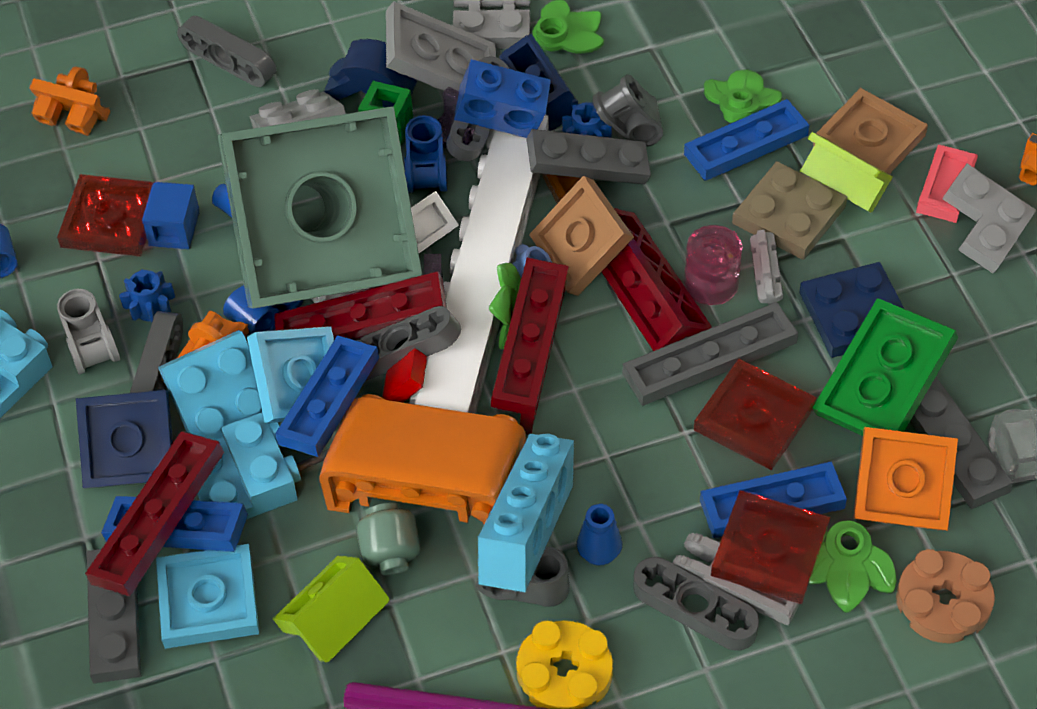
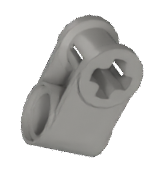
M73 289L64 293L59 298L57 309L67 337L66 342L78 374L85 373L87 367L110 359L113 362L120 361L108 324L105 325L93 294L85 289Z

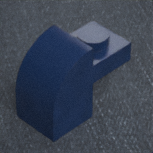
M359 39L352 41L346 57L339 59L329 71L330 78L324 92L338 101L361 90L366 94L371 83L377 81L410 89L412 96L417 79L399 74L387 68L386 42L375 39ZM383 100V108L395 105L393 102Z

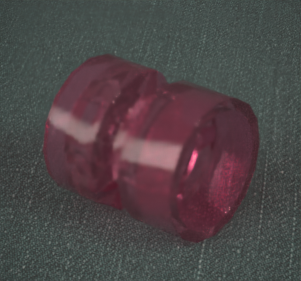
M718 225L703 226L695 230L688 238L684 285L692 298L701 304H723L731 300L737 293L743 246L738 235L727 227Z

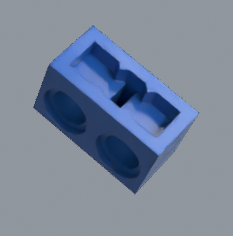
M471 59L460 84L454 120L527 138L531 129H539L546 114L551 80Z

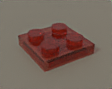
M80 174L57 236L60 248L141 257L147 239L142 218L154 182Z
M738 359L694 420V431L772 471L813 411L812 408L817 397Z
M740 490L714 558L710 576L802 605L828 530L830 517Z

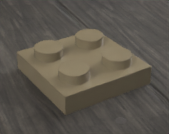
M776 161L735 210L732 224L754 235L757 234L758 230L763 229L765 232H771L775 236L777 247L804 260L845 209L848 196Z

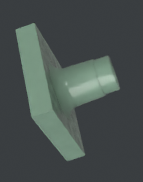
M394 106L217 135L248 308L254 309L387 285L422 275ZM300 186H308L315 189L321 195L325 206L321 222L313 229L303 231L298 226L292 213L293 197Z

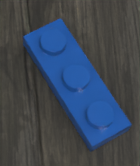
M786 99L685 143L684 155L704 181H707L808 136L810 125L791 102Z
M337 335L276 431L275 435L278 445L319 457L379 359L377 347Z
M832 461L702 490L700 493V503L713 539L845 509L847 501Z
M116 496L101 532L106 542L136 497ZM193 500L163 547L235 552L248 517L244 504Z

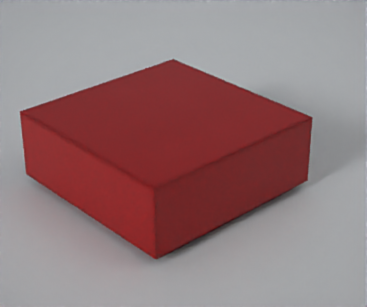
M414 348L389 368L386 372L382 398L388 401L403 403L419 391L424 384L427 356Z

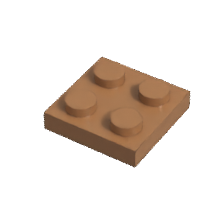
M860 88L816 134L890 174L926 136L928 125Z
M582 176L529 234L536 246L542 248L549 255L552 263L569 266L565 289L568 293L579 296L634 238L595 181L586 176Z

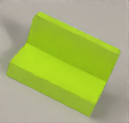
M811 132L808 140L814 142L815 146L800 172L848 196V200L872 213L893 176L832 141Z
M337 556L273 620L283 633L299 635L319 661L327 663L389 602V597L359 558Z

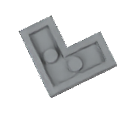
M969 164L964 166L942 198L976 221V224L958 250L991 273H994L1001 265L1036 212V209Z

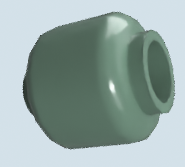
M384 503L368 508L365 511V517L360 519L356 526L362 561L369 567L380 568L382 575H392L406 571L408 569V562L415 559L421 551L416 519L410 511L402 509L399 503Z

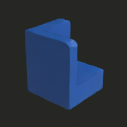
M154 182L152 184L142 218L149 246L190 249L199 216V205L194 185Z

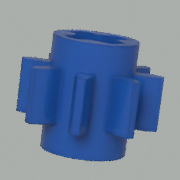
M592 102L581 103L577 106L573 105L572 116L562 117V131L565 133L612 137V126H608L601 120Z
M142 269L133 274L130 279H124L126 292H122L119 296L123 309L130 310L132 320L136 321L140 318L144 321L153 322L157 311L171 312L169 300L175 298L172 283H165L162 271L155 273Z

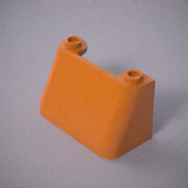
M365 394L360 398H355L344 415L325 456L319 480L327 510L350 513L352 502L356 499H359L360 506L369 507L372 498L458 511L460 522L468 523L469 516L480 520L484 525L526 442L525 430L518 424L515 418L505 414L494 416L388 401L373 394Z

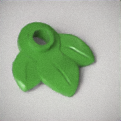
M554 0L545 5L541 10V19L538 20L532 32L534 38L545 51L564 49L575 54H584L598 50L604 45V39L596 34L600 25L601 13L599 11L570 12V8L565 0Z
M737 70L730 74L728 81L709 79L704 83L703 90L706 99L719 104L720 110L723 112V118L730 123L775 105L782 100V92L776 89L764 88L762 76L752 70Z
M512 263L497 265L501 289L489 305V311L503 323L499 338V348L504 350L521 282V276Z
M845 520L834 524L827 532L824 543L810 549L803 560L802 577L807 578L809 584L826 582L832 599L845 613L851 612L863 600L869 587L883 593H892L896 586V572L890 556L885 551L872 545V539L867 529L855 521ZM843 536L853 537L857 542V548L853 550L844 548L841 544V538Z

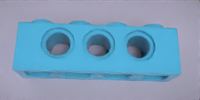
M529 434L478 536L479 585L526 592L573 487L574 440L558 438L552 434Z

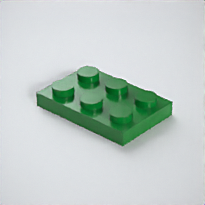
M877 298L812 409L817 416L863 436L865 427L904 432L958 339L956 330Z

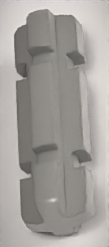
M764 229L758 230L757 234L750 237L755 282L757 284V297L760 303H768L770 305L783 298L776 241L773 233L765 232Z

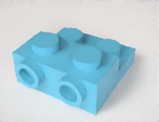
M1 309L0 418L53 367L47 352L48 344L46 340L33 329H29L25 334L18 330L13 318Z
M263 412L221 427L223 437L216 441L220 442L224 454L198 492L197 497L199 501L243 503L248 513L247 519L297 501L294 483L300 481L301 477L293 456L290 455L283 458L279 449L283 446L278 445L275 435L280 427L278 422L265 423Z

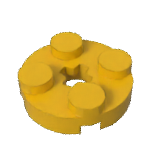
M574 621L539 622L534 626L532 633L525 638L519 648L516 659L517 680L520 688L522 686L523 691L529 696V701L535 707L545 709H583V707L589 706L595 701L596 704L601 701L611 685L613 661L607 646V639L600 631L593 630L587 625ZM562 659H567L577 666L578 669L569 670L566 676H559L557 667L553 666V664Z

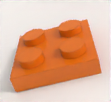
M865 427L863 430L853 519L948 531L958 439Z

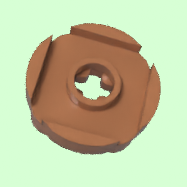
M926 549L919 552L915 560L904 569L898 584L896 600L900 613L903 610L905 616L911 621L909 626L917 634L935 642L955 643L963 641L964 636L973 634L975 631L977 634L985 627L994 605V589L990 582V572L984 564L974 562L970 558L955 552ZM947 589L956 595L957 599H951L949 604H942L939 602L940 596L933 592L935 590Z

